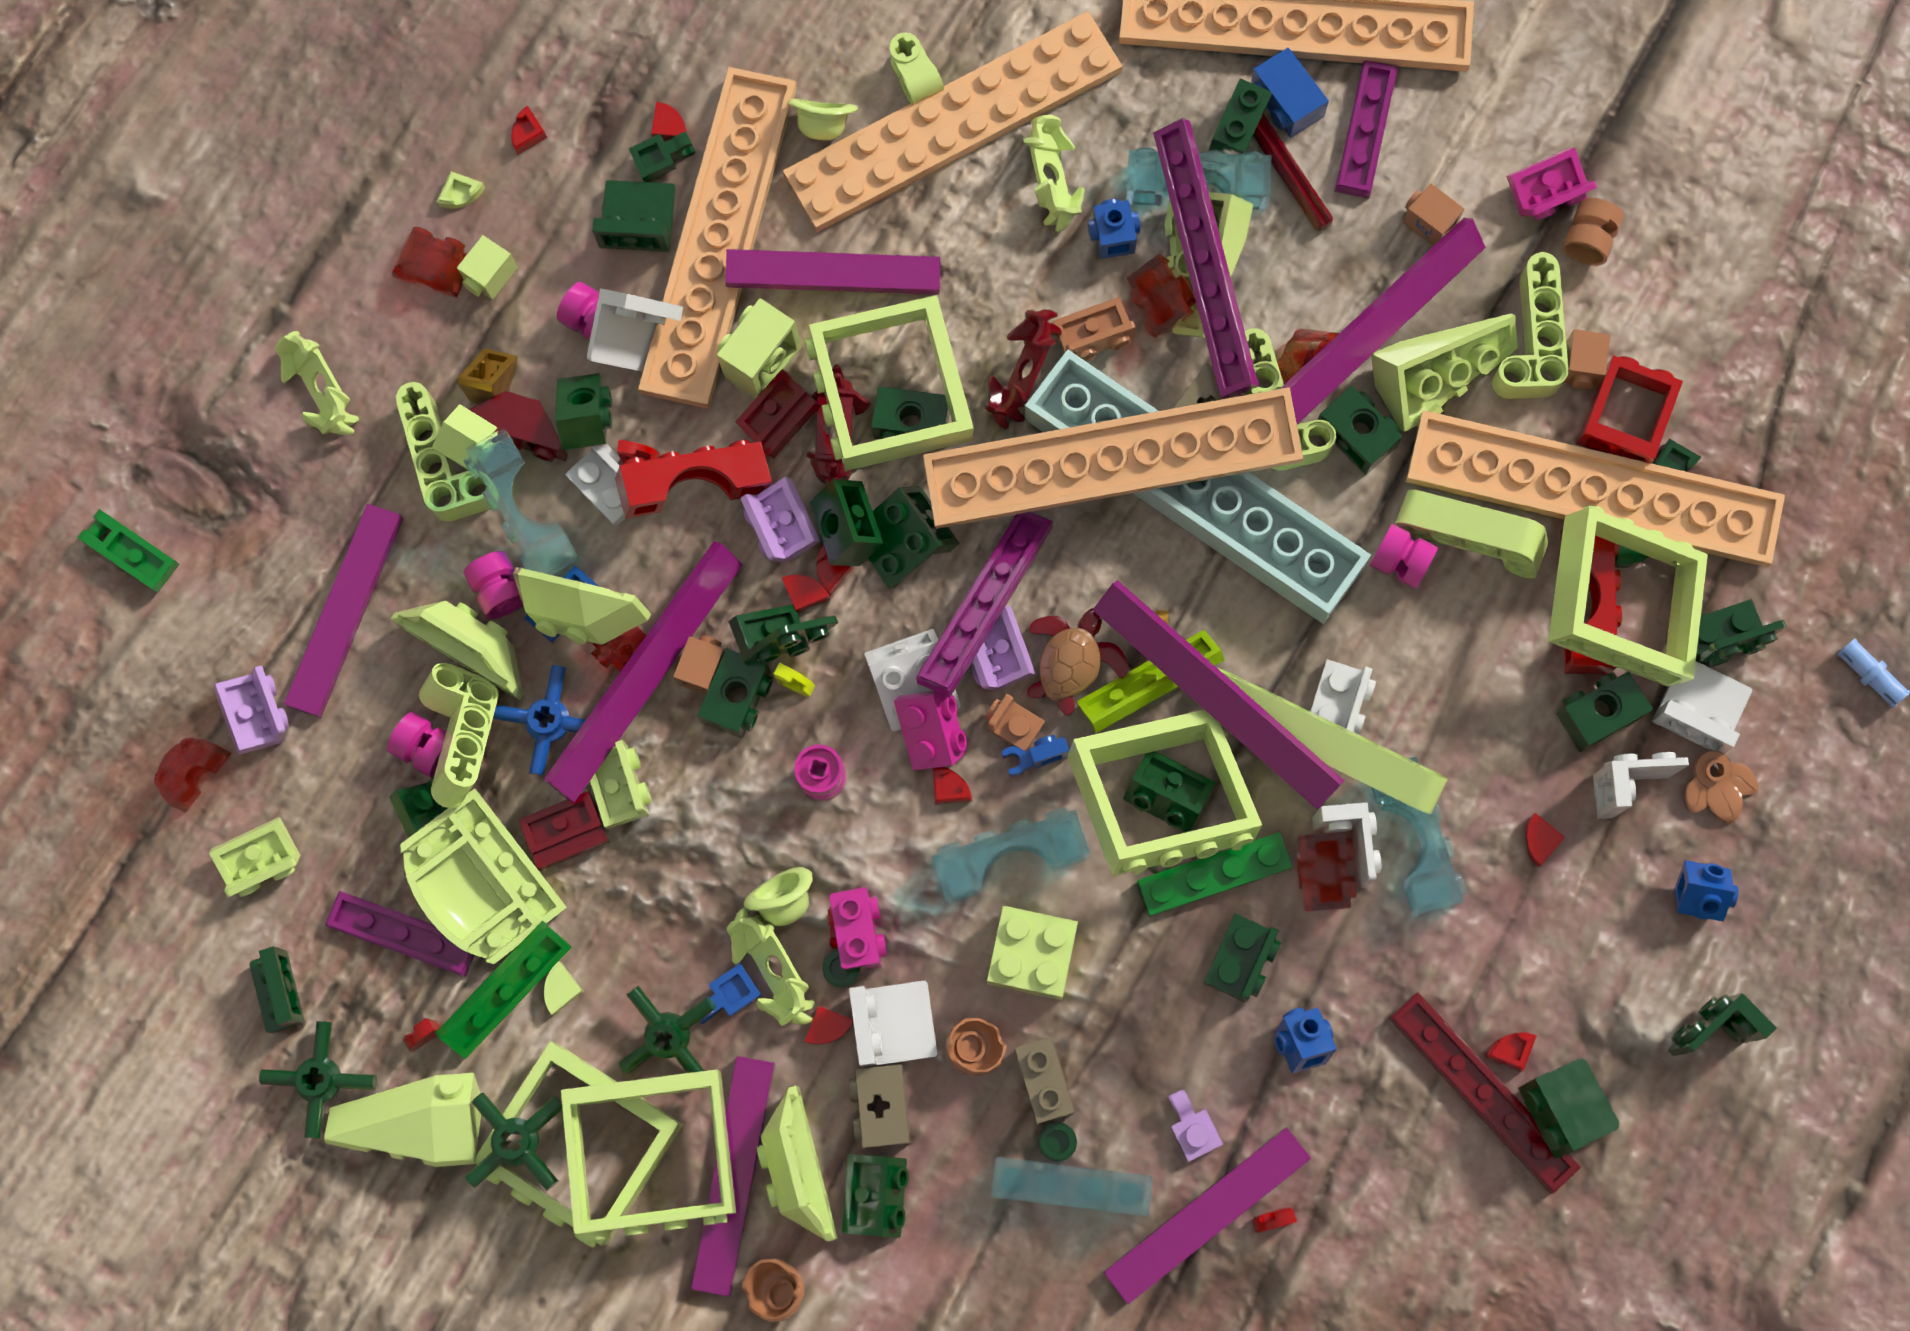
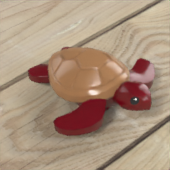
M1093 608L1082 615L1077 628H1070L1068 623L1059 616L1038 618L1029 627V632L1033 635H1047L1053 638L1047 643L1041 655V680L1033 683L1028 688L1027 695L1033 699H1041L1047 695L1051 700H1058V708L1068 717L1072 715L1075 709L1073 696L1087 689L1095 681L1101 662L1108 664L1117 676L1122 679L1128 673L1129 665L1127 658L1120 647L1111 642H1096L1094 639L1101 629L1102 618L1093 611Z

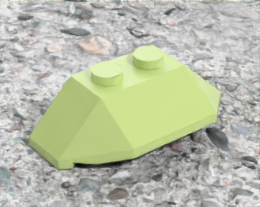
M518 567L513 572L525 612L536 623V629L547 636L555 637L556 634H560L579 644H585L588 641L603 645L648 621L651 615L635 595L619 593L606 588Z
M441 601L393 614L391 620L401 629L473 673L492 681L496 687L520 701L524 696L514 645L506 638L508 631L493 621H489L487 625L475 619L478 613L461 602L455 607L447 601Z
M798 1086L789 1087L761 1135L763 1145L757 1146L762 1169L769 1168L772 1180L771 1184L766 1185L768 1197L772 1208L778 1206L780 1214L824 1240L832 1241L838 1239L800 1088Z

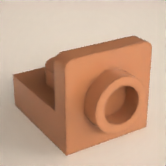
M1006 694L1002 702L996 699L985 718L990 720L987 724L988 732L1011 746L1021 748L1023 751L1029 750L1045 725V720L1015 703L1014 697Z

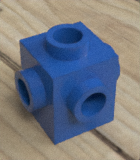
M1109 199L1094 206L1093 219L1087 220L1090 241L1097 240L1100 259L1135 254L1136 234L1140 233V221L1137 212L1131 213L1129 200Z
M1685 860L1674 888L1677 913L1691 915L1702 920L1712 919L1724 922L1729 907L1734 908L1738 899V886L1733 884L1731 869L1723 868L1713 863L1703 864Z
M1296 1008L1285 1013L1274 1032V1042L1279 1054L1284 1055L1291 1073L1294 1074L1327 1064L1337 1048L1333 1041L1332 1027L1326 1019H1323L1319 1008L1304 1011L1303 1008Z

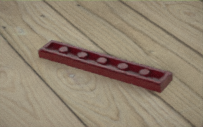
M1418 992L1388 1018L1550 1194H1554L1581 1168L1569 1154L1554 1159L1531 1113Z

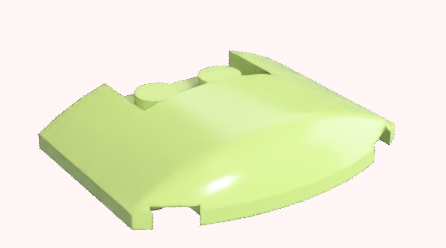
M475 788L467 794L460 806L447 808L400 844L401 853L403 852L407 882L413 896L427 918L457 947L470 954L486 958L485 961L488 963H497L516 948L542 920L548 923L567 908Z

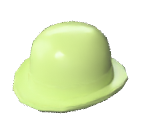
M794 98L787 101L790 106L796 108L797 124L801 133L808 138L817 140H834L838 138L845 129L848 114L857 112L859 109L856 105L845 103H821Z
M795 867L775 875L754 889L745 898L744 907L748 910L759 911L762 918L774 926H785L794 923L808 909L809 898L807 890L813 881L812 872L804 867Z

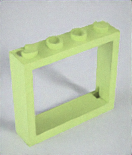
M937 295L809 324L810 338L804 339L809 361L816 359L819 371L813 372L815 386L818 394L825 393L827 404L822 405L826 427L833 426L836 438L830 439L835 460L842 459L845 471L973 441L974 427ZM925 320L952 423L852 446L825 342Z
M1585 506L1582 510L1566 515L1548 642L1665 686L1693 680L1708 554L1694 549L1689 543L1676 542L1666 538L1660 531L1646 530L1634 525V522L1630 519L1617 518L1604 513V510L1597 506ZM1595 535L1676 567L1666 654L1584 623Z
M1206 710L1074 739L1067 758L1112 876L1133 872L1135 876L1144 872L1149 867L1157 865L1165 868L1177 865L1183 859L1195 856L1198 859H1204L1213 856L1219 850L1227 848L1241 850L1244 844L1254 842L1262 827L1222 727ZM1204 740L1236 821L1126 847L1095 765Z
M550 1041L508 1105L503 1116L506 1119L519 1118L553 1063H556L590 1086L617 1083V1081L559 1044ZM643 1098L615 1102L660 1130L605 1218L628 1214L684 1125ZM494 1129L477 1153L475 1164L478 1165L492 1152L491 1137ZM503 1164L486 1178L496 1185L503 1181L512 1187L513 1190L510 1194L520 1202L528 1206L535 1202L543 1207L545 1211L542 1215L554 1224L562 1227L566 1222L573 1227L572 1209ZM618 1229L609 1230V1238L586 1241L585 1233L575 1234V1237L594 1248L597 1243L601 1246L608 1245Z
M716 1069L561 1090L574 1234L585 1233L586 1241L609 1238V1230L624 1228L625 1236L649 1233V1224L664 1223L665 1231L687 1228V1219L703 1217L704 1225L727 1222V1214L736 1213L721 1071ZM709 1089L721 1203L590 1220L580 1106Z

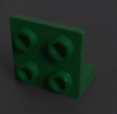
M607 180L605 182L602 218L593 219L592 232L599 248L670 252L676 194L675 185L672 183Z
M921 486L899 487L873 510L883 544L868 559L888 588H895L933 554L949 553L960 544L949 527L936 529L931 501Z
M1752 599L1701 615L1696 661L1701 664L1708 662L1711 668L1730 661L1731 656L1742 651L1744 656L1766 649L1767 644L1778 640L1776 634L1787 627L1783 619L1763 626Z
M1743 993L1732 996L1724 994L1719 999L1713 997L1705 1003L1698 1011L1702 1017L1691 1026L1689 1023L1682 1026L1671 1037L1675 1043L1667 1051L1672 1056L1693 1053L1719 1027L1736 1042L1740 1040L1742 1043L1767 1039L1777 1027Z

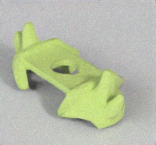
M1043 115L1035 117L1031 121L1033 124L1032 130L1024 138V144L1030 147L1038 186L1034 189L1040 207L1047 208L1050 211L1044 220V225L1053 226L1057 224L1055 231L1059 233L1069 226L1075 215L1082 212L1081 205L1084 199L1085 188L1079 186L1072 196L1069 195L1060 154L1064 150H1075V146L1063 132L1060 126V118L1053 115ZM1044 165L1049 166L1054 171L1056 176L1055 183L1053 179H1047L1043 171Z
M293 331L283 336L275 346V351L281 360V381L286 384L296 374L300 375L320 410L319 414L303 412L302 418L304 423L310 428H318L322 434L330 432L338 435L354 434V429L349 426L357 423L359 417L348 414L345 411L350 399L341 391L318 349L320 345L312 340L302 338L298 331ZM318 373H321L325 379L324 393L320 392L316 385Z
M745 907L740 909L735 920L731 921L727 926V932L732 942L731 961L734 965H737L746 953L752 955L774 994L773 999H757L758 1009L774 1016L781 1026L787 1023L796 1025L811 1023L813 1018L804 1012L810 1010L815 1005V1001L813 999H804V993L809 988L808 984L799 977L773 931L774 925L764 924L766 921L759 914L749 917L750 910ZM771 955L776 956L781 962L782 978L770 970L769 958Z

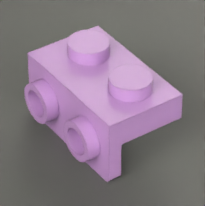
M782 478L758 495L746 494L741 497L745 508L743 511L744 516L755 529L759 538L758 546L760 551L770 561L788 563L821 542L791 478Z
M1005 606L972 661L974 664L972 667L973 676L976 682L985 690L999 691L1036 674L1011 606Z
M262 665L254 667L250 675L215 684L214 692L237 755L282 742L286 729L289 727L288 719L284 709L277 708L274 696H276L274 681L271 675H265Z

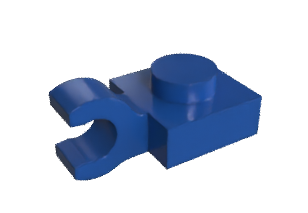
M1055 735L1043 737L1034 742L1035 747L1030 748L1029 751H1023L1015 746L1004 749L1002 751L1003 759L1016 756L1020 760V764L1017 767L1008 770L1009 776L1017 777L1028 769H1037L1067 758L1070 750L1065 737L1056 739Z
M741 963L708 984L714 992V995L710 998L714 1001L716 1009L700 1020L702 1024L706 1023L722 1009H725L731 1018L762 997Z

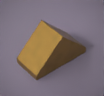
M484 348L459 375V387L469 401L482 403L504 391H509L518 356Z

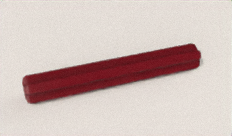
M1263 113L1253 137L1315 230L1322 231L1332 224L1333 216Z

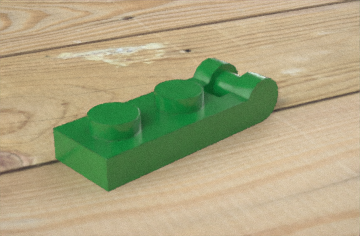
M98 509L93 516L95 521L87 531L83 529L77 538L158 593L180 564L104 511ZM107 529L112 530L103 542L99 540Z

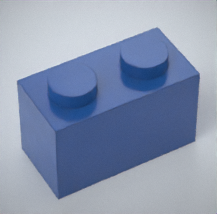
M1289 47L1253 69L1251 83L1271 91L1272 94L1266 107L1270 111L1274 125L1279 130H1284L1290 138L1325 117L1329 100Z

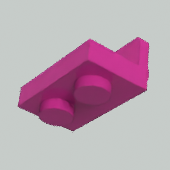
M1575 147L1565 149L1506 176L1520 216H1534L1535 220L1554 214L1556 212L1554 207L1564 202L1568 206L1586 199V192L1597 188L1595 181L1586 180Z
M929 691L899 696L894 700L913 771L951 766L966 754L967 739L964 731L960 729L956 714L957 702L953 695L949 698L938 692Z
M867 887L830 894L829 898L841 967L843 969L865 966L867 969L882 967L881 957L887 956L884 934H876L874 920L881 919L877 896L870 897Z

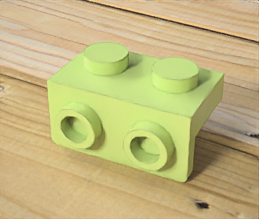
M623 740L615 742L616 747H613L590 780L603 825L606 829L648 816L649 812L646 805L652 803L646 783H639L636 770L641 768L636 749L635 747L628 748V745Z
M280 817L220 844L209 852L227 885L224 889L227 897L237 893L240 897L246 896L261 887L260 882L273 877L276 881L290 875L295 871L294 866L297 865L301 856Z

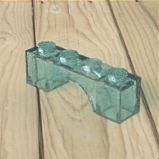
M1149 147L1129 150L1126 200H1129L1130 205L1161 206L1168 194L1158 151ZM1222 150L1199 153L1206 183L1217 187L1224 194H1232L1252 203L1253 209L1267 210L1271 190V155H1262L1255 151L1245 152L1244 154H1227Z
M506 427L466 448L469 457L463 461L474 480L478 477L482 478L487 487V490L482 492L491 510L494 512L499 509L504 516L506 522L502 523L501 527L511 544L516 541L519 542L524 551V554L520 555L519 558L525 569L552 575L580 560L560 523L547 524L533 521L526 517L516 506L512 497V486L515 476L525 463Z
M1417 756L1408 758L1419 764ZM1372 787L1378 809L1380 811L1396 813L1405 818L1414 827L1420 839L1421 855L1419 863L1414 872L1402 882L1413 918L1456 907L1463 903L1462 895L1466 894V888L1461 874L1454 873L1450 860L1454 858L1453 847L1449 838L1442 836L1439 823L1442 822V814L1438 803H1436L1432 813L1428 814Z
M1059 808L1046 813L1045 820L1031 824L1030 819H1025L1009 825L1010 831L995 835V831H988L974 836V843L960 847L959 842H954L939 847L937 849L938 854L933 855L932 860L946 904L982 893L983 880L988 868L997 858L1009 852L1027 851L1043 858L1053 869L1089 858L1090 851L1076 810L1067 812L1066 808Z
M996 1157L991 1197L1149 1216L1153 1176Z

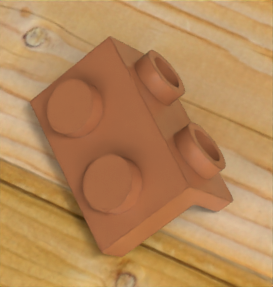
M1120 297L1052 321L1062 331V335L1057 336L1063 353L1068 349L1086 362L1094 359L1098 355L1097 353L1110 348L1112 351L1123 349L1135 339V324L1133 321H1129Z

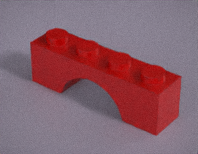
M748 440L736 441L728 447L715 449L714 446H704L696 449L693 453L680 455L679 452H668L659 456L658 459L644 461L643 458H632L619 465L615 476L625 519L661 513L669 490L686 480L698 479L713 483L723 490L731 501L741 499L746 494L758 495L770 487L772 483L762 442L750 443Z
M1563 529L1560 531L1561 541H1562ZM1595 535L1588 586L1592 598V609L1589 619L1585 624L1617 636V628H1620L1622 623V608L1620 605H1616V592L1620 590L1621 573L1619 569H1615V556L1619 553L1620 545ZM1564 648V674L1608 675L1617 668Z

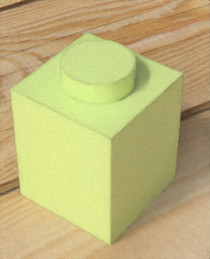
M484 235L481 236L457 267L464 279L462 285L476 296H480L483 293L492 300L518 268L509 252Z
M459 404L443 422L432 448L470 471L479 459L485 462L493 451L495 443L491 439L497 427Z

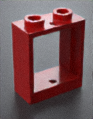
M1613 355L1607 363L1606 376L1596 389L1576 444L1591 450L1652 463L1656 457L1683 381L1674 378L1673 374L1666 370H1652L1639 365V362L1631 357H1617ZM1615 377L1665 395L1648 441L1598 423Z

